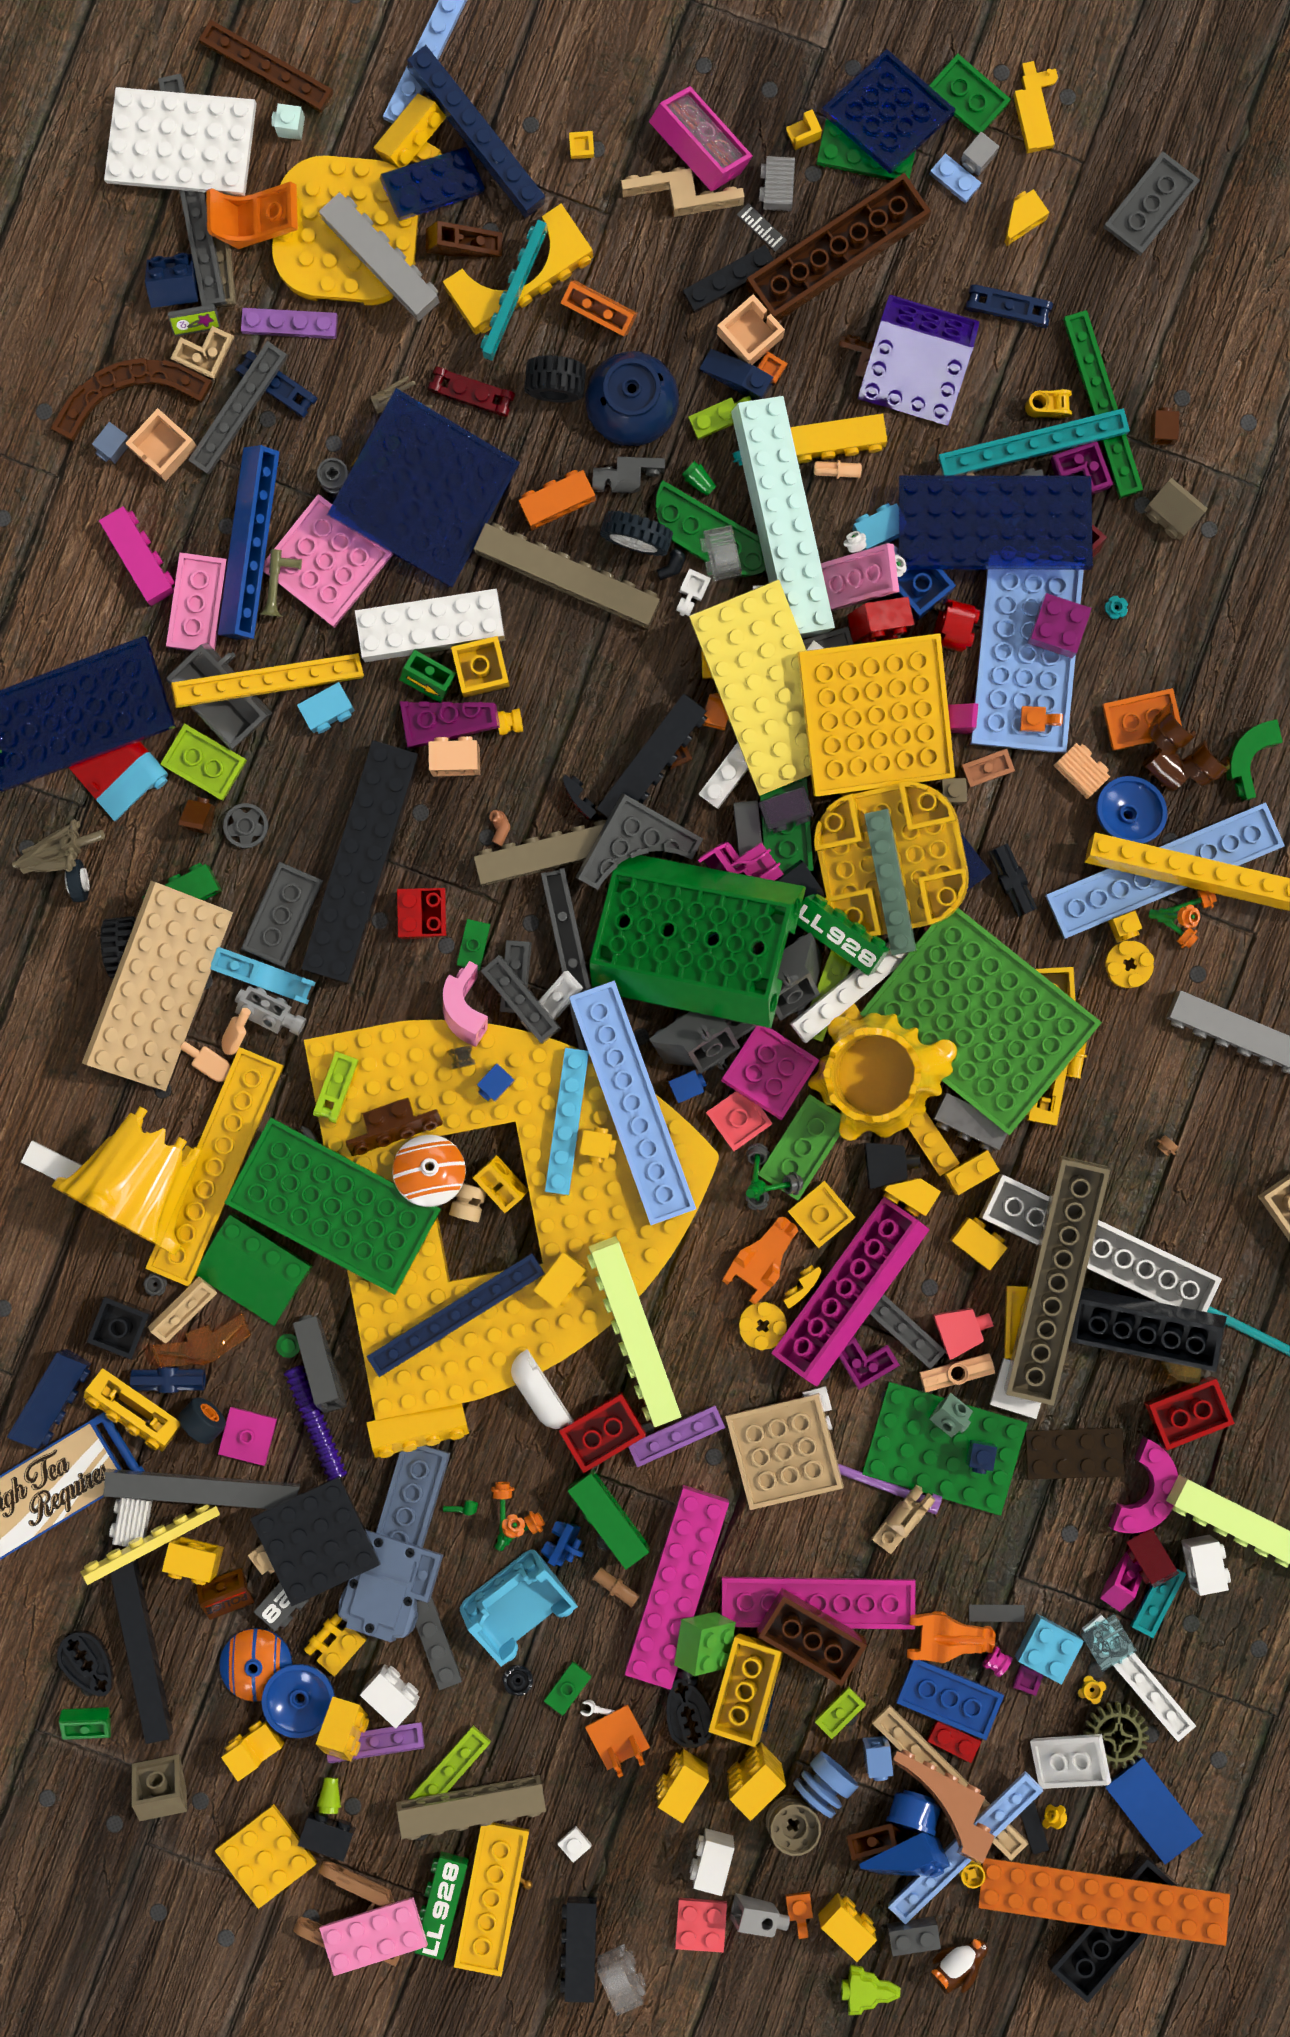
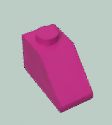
M978 704L948 705L951 733L971 735L977 726Z
M1125 1552L1107 1579L1100 1599L1119 1612L1135 1599L1142 1580L1139 1571L1142 1570L1139 1562L1133 1563L1127 1552Z

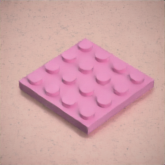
M319 494L274 548L282 550L281 558L302 559L301 570L280 567L278 584L334 628L393 555L392 551ZM270 555L264 561L263 572L270 576Z

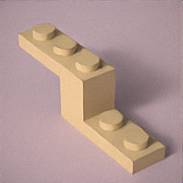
M677 167L672 172L662 173L661 171H654L649 173L648 176L639 177L638 175H631L626 177L625 180H621L623 197L669 190L674 217L744 205L743 188L727 187L721 192L704 191L696 196L692 170L690 168Z

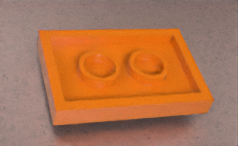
M1173 688L1102 705L1112 751L1154 742L1149 735V727L1154 717L1170 702L1173 704V716L1182 726Z

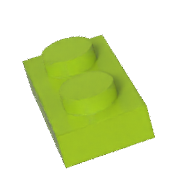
M848 1686L814 1721L833 1739L866 1706V1703Z

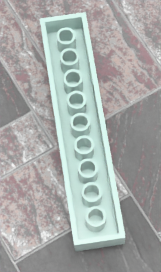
M779 396L740 402L733 408L731 414L768 581L770 583L780 580L801 638L828 633L835 626L784 397Z

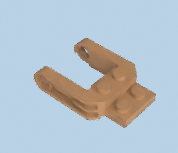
M330 1861L322 1862L318 1874L336 1882L335 1885L372 1902L367 1911L395 1902L390 1889ZM298 1917L293 1931L300 1937L325 1948L319 1929L322 1924L306 1917ZM401 1955L383 1961L396 1967Z

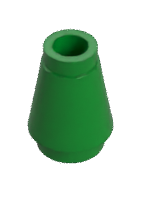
M694 461L682 473L685 482L706 496L716 487L701 463L698 465Z

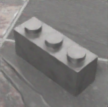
M944 1093L932 1118L937 1121V1127L946 1131L952 1128L958 1131V1137L968 1142L974 1139L980 1142L979 1147L989 1152H992L993 1149L1000 1150L1007 1136L1005 1131L973 1105L948 1093Z

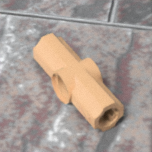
M990 1353L961 1361H952L947 1365L919 1373L926 1393L995 1374ZM958 1366L962 1367V1377L953 1379L951 1376L952 1369Z

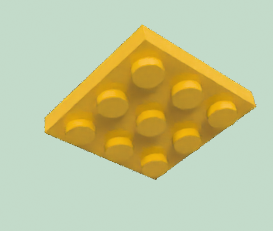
M274 1804L215 1849L217 1855L258 1909L317 1864L316 1859L308 1849L298 1846L300 1838Z

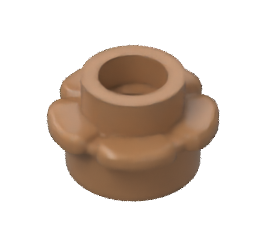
M1166 1135L1160 1140L1157 1139L1160 1143L1157 1148L1165 1155L1169 1156L1170 1153L1176 1155L1175 1151L1179 1147Z

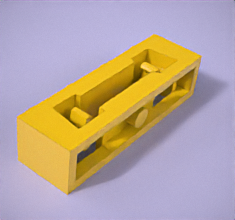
M1068 1065L1051 1085L1049 1096H1052V1101L1051 1098L1041 1097L1039 1099V1108L1037 1107V1102L1026 1115L1025 1120L1057 1126Z
M103 1368L85 1390L83 1398L86 1399L85 1402L90 1407L101 1409L106 1413L105 1416L114 1423L119 1422L124 1425L125 1430L135 1437L137 1435L145 1440V1444L153 1450L158 1449L163 1452L180 1429L181 1424L179 1420ZM115 1394L119 1395V1400H121L122 1402L130 1406L132 1409L146 1417L148 1420H151L153 1418V1420L149 1424L150 1426L147 1427L146 1422L133 1414L131 1411L120 1405L115 1400L112 1402V1400L116 1397Z

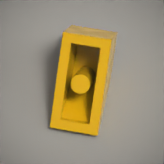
M1034 189L1028 193L1024 191L1014 198L1015 202L1010 211L1005 244L1007 246L1046 221L1049 215L1048 209Z

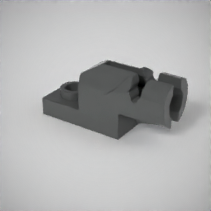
M617 457V469H614V466L593 468L592 489L594 492H605V488L609 484L612 493H636L640 491L641 473H646V476L658 477L660 474H665V459Z

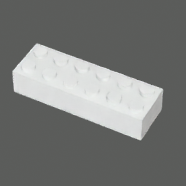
M497 589L355 610L361 655L364 662L410 656L414 649L422 654L449 650L453 646L498 636L499 642L505 641Z

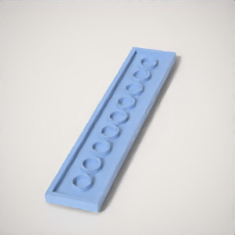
M1263 803L1159 848L1239 866L1280 849L1285 845L1267 804ZM1106 869L1049 893L1045 897L1062 937L1066 939L1187 887L1118 870Z
M615 980L570 996L573 1010L650 1225L695 1210L696 1206Z

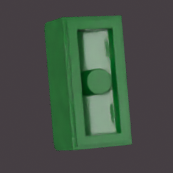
M108 1707L63 1709L59 1719L62 1740L110 1738V1709Z

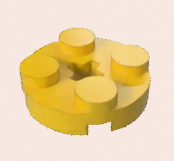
M1123 941L1113 946L1106 955L1105 967L1111 982L1121 988L1139 987L1146 983L1153 973L1154 957L1145 945L1137 941ZM1133 959L1135 969L1125 970L1124 960Z
M757 1302L755 1305L751 1304L745 1308L740 1317L739 1331L741 1337L749 1346L758 1350L774 1348L787 1331L785 1315L779 1307L772 1303ZM761 1319L763 1322L769 1321L766 1332L756 1329L759 1326L758 1320Z

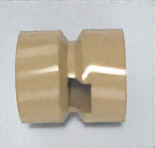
M463 1183L460 1191L455 1196L457 1200L452 1202L449 1215L479 1223L482 1212L480 1204L484 1203L486 1192L480 1187Z

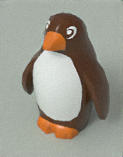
M976 1938L964 1946L946 1948L935 1956L932 1961L933 1964H940L931 1971V1974L945 1994H949L962 1985L963 1987L960 1992L965 1993L974 1984L978 1970L988 1951L987 1944L983 1940Z

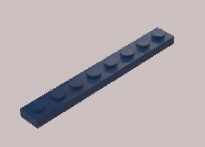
M533 1253L366 1357L377 1375L381 1377L543 1276L545 1272Z

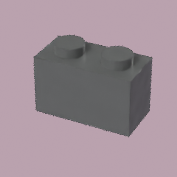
M934 1916L913 1919L907 1924H904L902 1921L887 1923L890 1949L893 1956L941 1949L938 1926Z

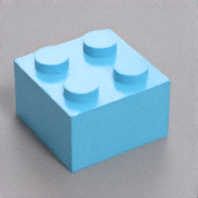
M1036 1614L1015 1654V1658L1023 1665L1062 1685L1084 1641L1079 1635Z

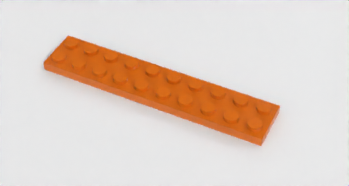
M985 1858L982 1868L985 1872V1880L980 1887L978 1908L1226 1946L1230 1894L993 1858Z

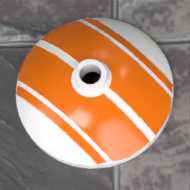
M421 1135L409 1140L400 1148L393 1162V1179L396 1188L405 1199L419 1206L435 1207L447 1203L458 1194L464 1183L466 1168L461 1152L452 1142L437 1135ZM430 1163L434 1166V1169L428 1171L425 1169V1165Z

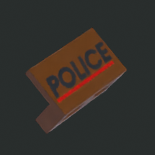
M242 1568L216 1577L210 1583L206 1582L205 1585H196L199 1605L209 1620L255 1603L253 1596L247 1589L245 1573Z

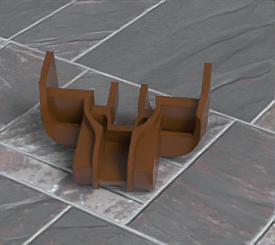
M1171 702L1154 717L1149 727V735L1159 748L1143 762V766L1148 770L1147 774L1149 776L1153 775L1160 781L1159 785L1161 787L1165 786L1170 792H1173L1189 777L1204 786L1212 780H1218L1230 769L1229 757L1226 756L1219 762L1209 751L1205 740L1193 750L1192 754L1184 759L1176 753L1179 748L1186 746L1196 736V732L1192 730L1189 733L1177 722L1173 716V704Z

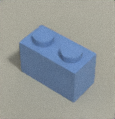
M885 1736L862 1738L865 1768L868 1777L873 1778L874 1781H884L888 1779V1776H893L891 1749L888 1739Z

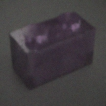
M805 787L758 803L767 832L773 830L774 834L787 830V825L796 822V825L799 826L810 822L809 817H812L814 814Z

